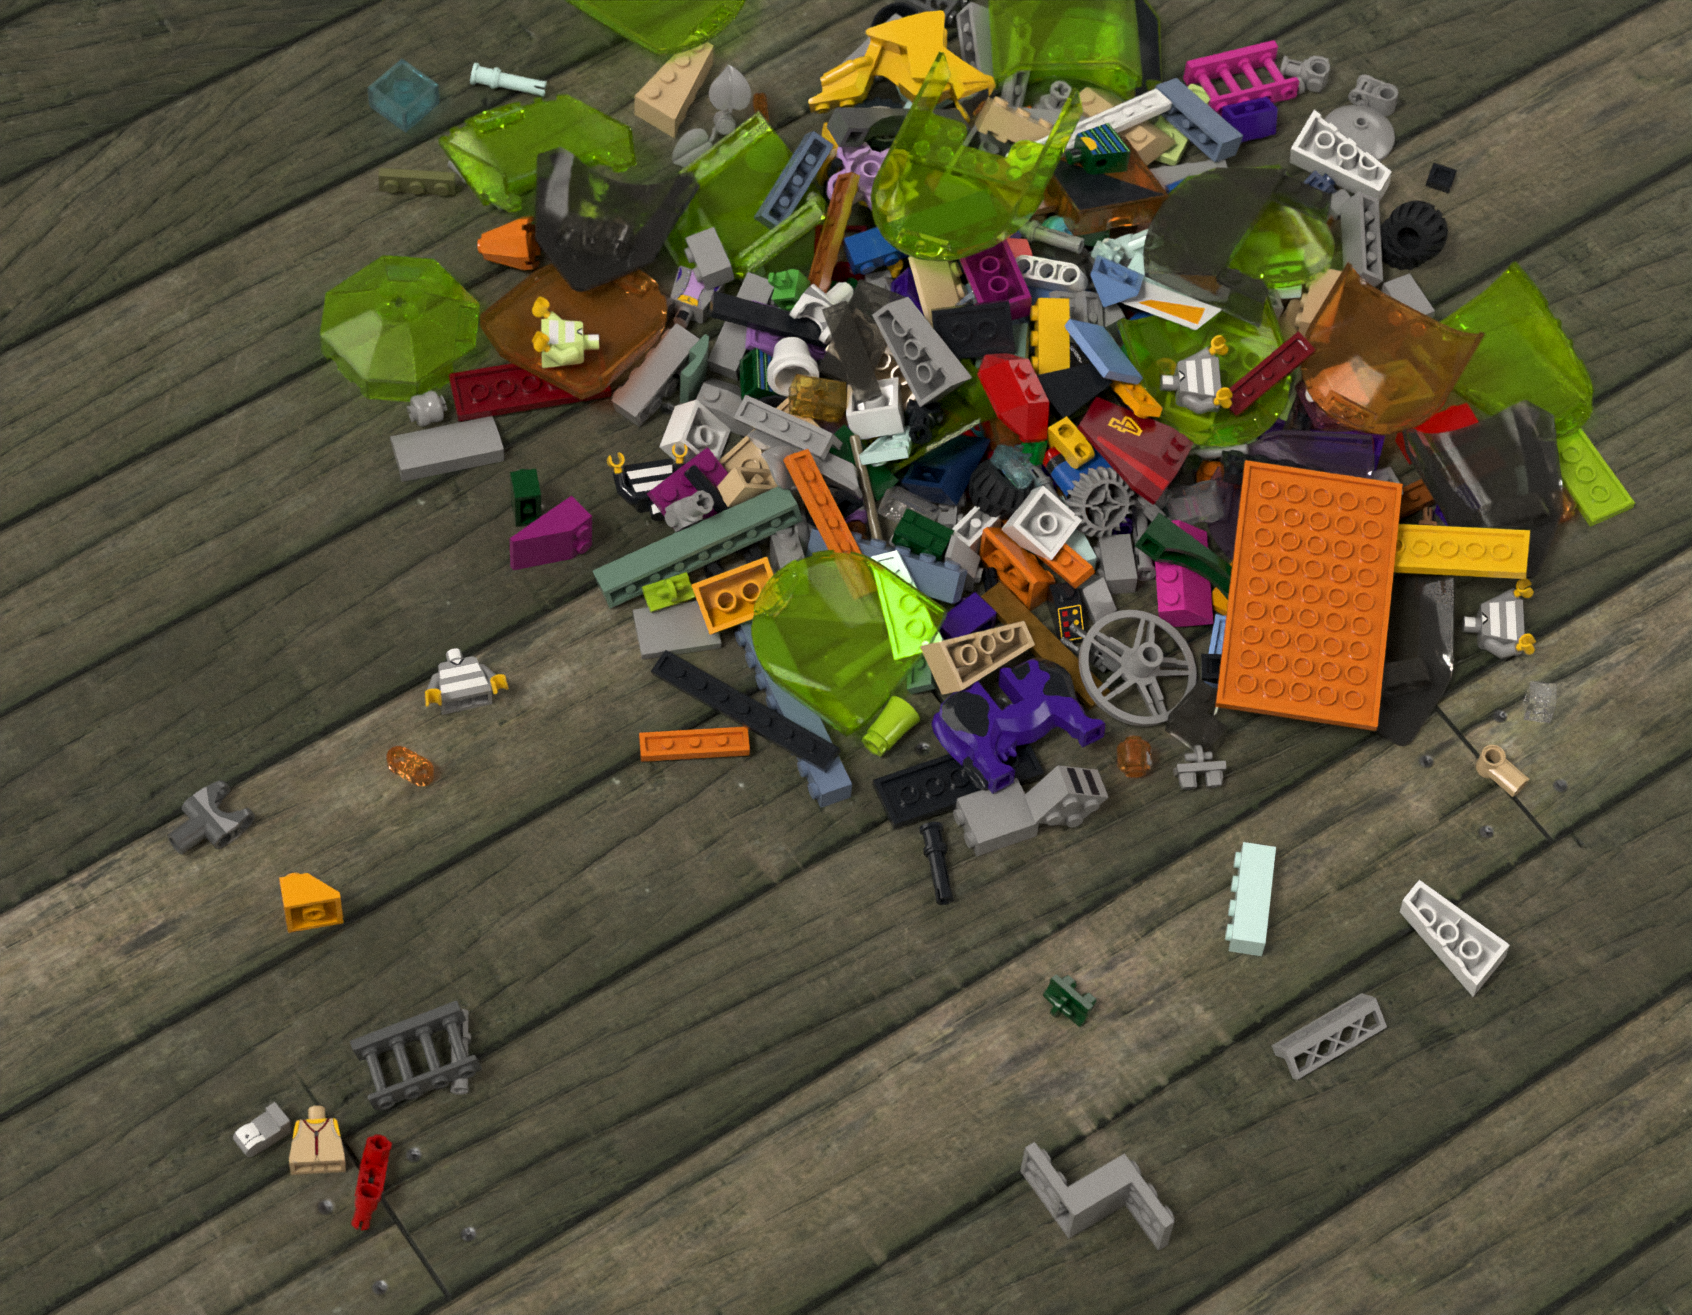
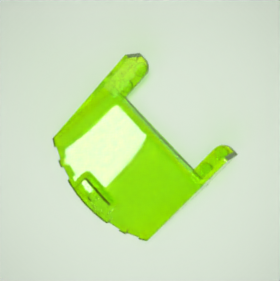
M557 94V100L542 102V97L533 98L534 103L521 106L520 102L517 101L479 113L466 119L465 126L459 129L457 126L450 128V135L448 137L442 135L438 142L483 206L493 203L507 212H515L520 210L522 205L521 198L516 194L538 187V178L550 181L556 180V174L548 159L549 155L563 154L571 159L568 175L598 164L608 165L616 173L624 172L628 167L637 165L632 128L567 94Z

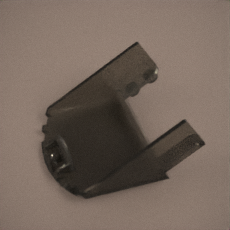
M1215 167L1205 171L1175 190L1154 216L1144 244L1143 263L1145 277L1260 327L1263 319L1264 303L1268 297V288L1262 280L1253 279L1242 274L1237 269L1228 268L1229 264L1272 200L1323 223H1327L1330 215L1332 195L1287 176V169Z

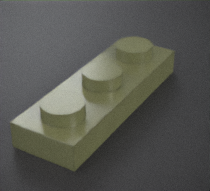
M379 168V191L412 193L416 195L455 196V172Z

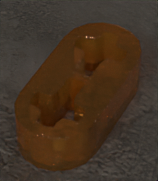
M403 746L392 747L387 752V767L394 774L419 787L427 786L433 781L434 767L429 760ZM401 756L404 758V762L398 761L394 763V758L399 759ZM426 770L427 775L422 773L420 776H417V771Z

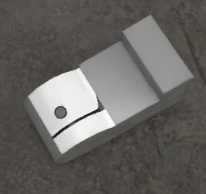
M276 1102L266 1107V1112L252 1120L251 1123L242 1126L234 1134L233 1140L247 1157L257 1155L292 1133L290 1120Z

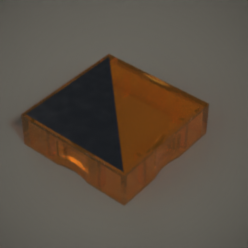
M1125 136L1120 138L1131 150L1126 172L1091 175L1085 171L1080 163L1068 164L1066 156L1032 170L1031 173L1056 202L1058 215L1063 218L1064 224L1073 236L1106 231L1118 226H1133L1164 220L1169 195Z

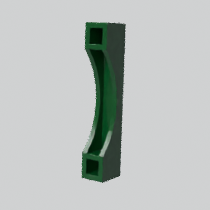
M1158 513L1137 541L1135 547L1156 562L1171 563L1196 572L1218 588L1228 600L1232 566L1174 524L1170 519Z

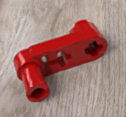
M375 1134L372 1137H368L365 1143L354 1194L356 1209L351 1221L352 1226L357 1230L360 1221H363L362 1231L370 1227L372 1213L377 1209L382 1196L389 1154L392 1143L383 1135ZM369 1178L374 1179L373 1184L368 1183Z

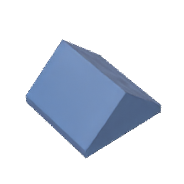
M1097 255L1090 274L1103 307L1137 296L1144 277L1143 274L1100 255Z

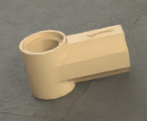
M1497 745L1484 747L1476 763L1477 772L1484 778L1494 780L1512 797L1516 796L1528 783L1529 778L1505 758V752L1501 747Z

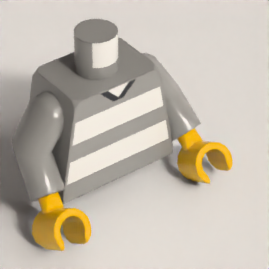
M1217 335L1211 341V348L1208 346L1198 353L1177 362L1174 376L1161 375L1160 390L1175 391L1176 404L1196 414L1218 412L1220 405L1223 408H1229L1232 405L1230 398L1233 394L1229 388H1221L1218 357H1215L1216 353L1218 355L1227 354L1228 347L1224 344L1226 342L1225 338L1222 335Z
M1527 578L1520 579L1516 584V589L1512 588L1480 604L1477 617H1463L1462 631L1477 633L1478 647L1501 659L1520 656L1522 651L1527 655L1533 654L1535 648L1532 644L1536 643L1533 635L1524 633L1523 600H1519L1520 596L1524 598L1533 596L1534 591L1532 588H1526L1532 583Z
M451 649L446 652L447 662L440 663L438 665L439 672L431 677L425 691V705L429 707L431 703H438L441 706L442 715L491 705L492 690L493 694H497L498 689H509L506 676L503 674L496 675L486 665L479 664L474 656L463 658L460 649Z

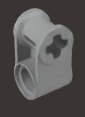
M1361 75L1357 79L1356 88L1351 90L1348 97L1353 105L1367 106L1379 111L1384 116H1389L1395 112L1398 89L1392 84L1379 81L1369 75Z

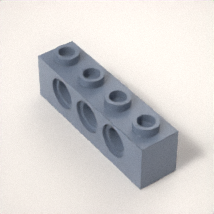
M814 131L805 134L754 219L773 232L782 230L834 145Z

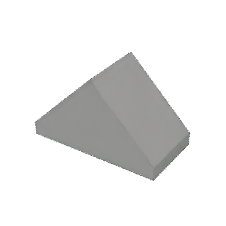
M1092 575L1077 587L1083 611L1094 624L1102 617L1117 611L1104 577Z

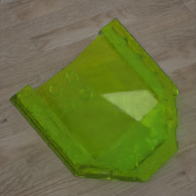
M760 111L756 112L678 172L677 182L685 178H692L695 182V185L677 200V204L687 207L663 241L678 267L683 266L692 270L696 268L694 262L689 264L684 249L688 248L685 238L714 227L731 264L734 278L745 279L748 272L752 274L826 219L828 205L813 181L792 214L772 230L754 219L793 155Z

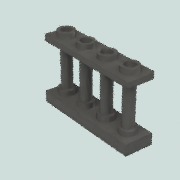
M457 1000L350 1041L352 1050L358 1060H367L376 1092L369 1094L367 1097L374 1110L389 1109L399 1101L418 1098L423 1092L444 1088L449 1082L457 1079H468L474 1076L476 1072L482 1070L481 1064L475 1055L467 1056L458 1028L460 1023L466 1021V1018ZM445 1029L448 1032L457 1061L441 1067L431 1036L433 1033ZM418 1039L421 1041L430 1071L414 1077L404 1046ZM393 1050L403 1082L387 1087L378 1056L380 1053Z

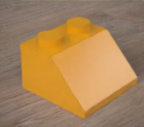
M290 873L285 877L279 878L288 933L343 923L340 892L308 873Z

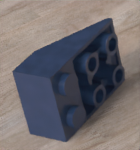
M959 435L912 462L901 483L917 500L957 506L970 481L972 472L977 468L991 440L989 438Z

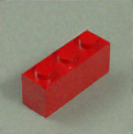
M1468 403L1458 406L1452 405L1439 413H1430L1422 419L1403 423L1398 428L1395 442L1410 465L1420 460L1406 446V434H1413L1425 456L1430 458L1477 441L1481 424Z

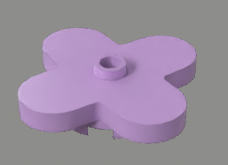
M866 142L860 147L838 146L836 158H840L843 162L841 166L842 171L834 174L828 181L827 195L831 200L837 176L854 172L860 175V179L858 182V192L854 196L852 205L863 200L871 211L879 216L888 217L896 214L900 210L903 200L902 192L896 184L905 180L910 174L912 160L909 154L899 148H889L882 152L872 151Z

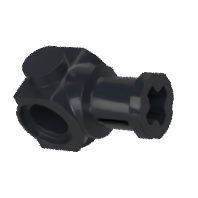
M909 399L904 413L908 415L907 423L911 426L909 437L912 442L919 445L930 442L933 428L935 425H940L944 416V411H941V402L936 401L920 407L916 399Z

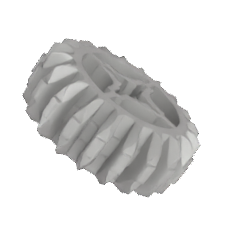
M1098 466L1096 470L1088 468L1087 475L1079 473L1080 481H1072L1075 486L1074 489L1067 490L1071 498L1064 500L1070 506L1069 509L1075 513L1074 516H1078L1082 520L1076 529L1084 532L1087 536L1094 535L1102 538L1103 534L1111 536L1112 529L1120 531L1119 524L1121 522L1127 523L1125 519L1126 514H1133L1128 509L1130 505L1135 504L1134 500L1130 498L1134 494L1133 490L1110 467ZM1109 483L1113 487L1114 497L1110 496ZM1085 507L1089 508L1091 520L1087 518Z

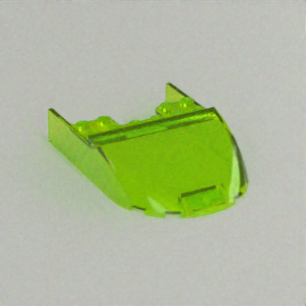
M939 52L873 182L870 198L872 216L884 239L898 251L917 259L951 261L985 251L1016 233L1028 222L1045 199L1044 191L1083 114V106L1078 89L1072 88L1045 145L1029 140H1021L1012 146L1007 157L964 146L963 143L968 133L965 124L932 113L951 75L945 53Z

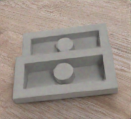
M1057 290L1049 293V298L1069 299L1070 319L1103 326L1102 302L1098 293L1087 291L1071 293ZM1070 335V345H1078Z

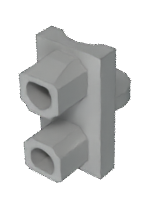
M1194 745V753H1186L1184 755L1185 762L1194 761V763L1177 764L1176 768H1173L1174 777L1178 776L1181 790L1197 788L1196 775L1205 774L1206 788H1216L1222 785L1226 761L1203 762V760H1212V752H1203L1201 745Z

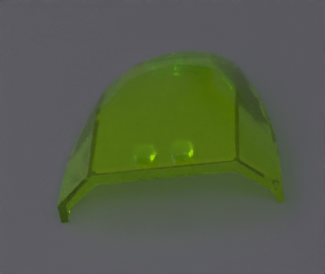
M1516 261L1512 262L1507 270L1478 296L1420 336L1412 337L1409 334L1402 342V345L1437 379L1456 394L1505 425L1517 430L1512 410L1526 406L1540 412L1541 414L1532 432L1533 437L1558 439L1570 436L1581 429L1592 414L1594 408L1592 407L1594 388L1582 359H1578L1573 349V340L1571 338L1568 339L1562 330L1561 320L1559 318L1556 319L1548 308V300Z

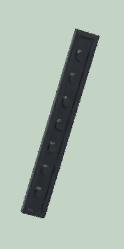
M667 650L664 651L651 670V673L659 679L824 773L828 771L841 752L840 748Z

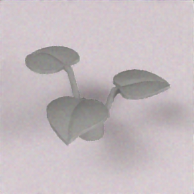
M727 65L722 73L713 81L709 89L710 102L715 108L721 110L714 115L713 122L715 127L712 128L711 137L708 138L706 131L702 128H694L687 131L674 148L672 162L693 170L707 168L716 156V149L711 143L715 140L716 134L719 132L723 135H728L734 132L751 148L746 153L745 160L753 170L761 173H773L786 167L789 159L786 146L777 134L771 132L761 133L755 138L753 144L736 127V122L731 113L733 109L743 110L747 107L751 99V90L745 77L736 68Z
M775 446L767 449L761 455L767 462L774 481L781 489H789L794 497L793 492L798 489L796 486L793 487L794 481L783 462V459L788 455L794 454V451L788 446ZM800 510L803 521L795 524L794 528L798 534L804 557H806L811 532L816 527L807 522L805 511Z

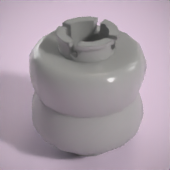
M428 391L423 395L411 397V406H407V411L410 412L408 414L412 422L416 421L420 427L426 426L431 422L443 420V411H447V406L443 405L445 404L443 396L440 395L438 397L435 391Z

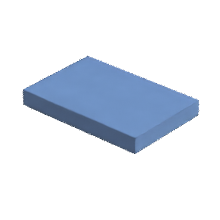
M1069 319L1064 325L1103 378L1137 385L1143 377L1103 326Z

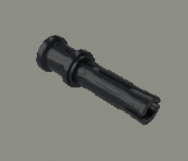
M928 822L919 828L920 835L923 836L925 844L923 853L929 859L936 903L938 905L950 904L949 901L953 902L954 898L946 865L945 855L948 848L943 842L942 832L944 828L941 822Z

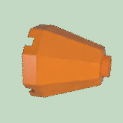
M534 216L521 217L483 233L481 239H478L477 242L479 254H482L485 260L521 270H532L539 267L540 261H535V256L541 254V244L537 239V224L532 225L531 223L535 221Z

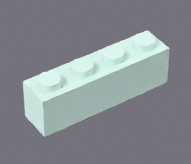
M1243 842L1241 852L1235 853L1233 868H1238V875H1233L1231 892H1235V900L1230 899L1228 916L1233 918L1232 924H1227L1225 940L1230 941V952L1262 956L1266 943L1276 847Z

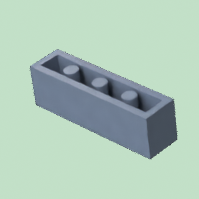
M1177 78L1156 85L1155 89L1159 90L1172 102L1171 109L1161 113V116L1215 163L1236 155L1243 138L1241 133Z

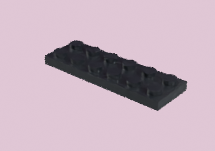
M1030 743L1016 746V757L1009 756L1006 762L1001 761L1013 767L1015 770L1014 779L1017 778L1021 786L1044 777V771ZM950 754L874 779L872 784L893 830L955 809L957 798L982 790L971 784L963 767Z

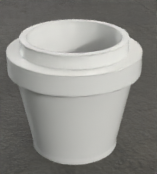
M796 337L784 338L774 347L773 358L767 368V381L770 388L779 395L785 397L803 396L811 392L819 381L818 365L811 357L808 345L802 339Z

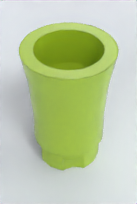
M892 696L882 713L867 730V734L862 738V742L869 752L881 757L907 731L920 722V717L909 703L897 696Z

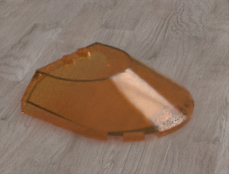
M1347 262L1306 331L1305 338L1315 348L1316 353L1301 364L1304 384L1313 401L1328 417L1351 430L1367 434L1385 435L1413 429L1428 421L1442 408L1483 341L1485 333L1481 331L1478 334L1462 332L1434 320L1373 287L1354 270L1353 264Z
M551 263L530 274L481 313L480 327L500 357L583 400L602 392L654 345L666 325L667 301L665 295L659 292L658 284L638 268L589 289L576 290L569 284L555 263ZM543 297L547 299L550 303L547 311H553L562 320L582 322L583 335L599 334V350H584V362L581 364L542 368V352H537L532 343L536 332H541V319H544L543 316L536 317L532 313V308L537 298Z

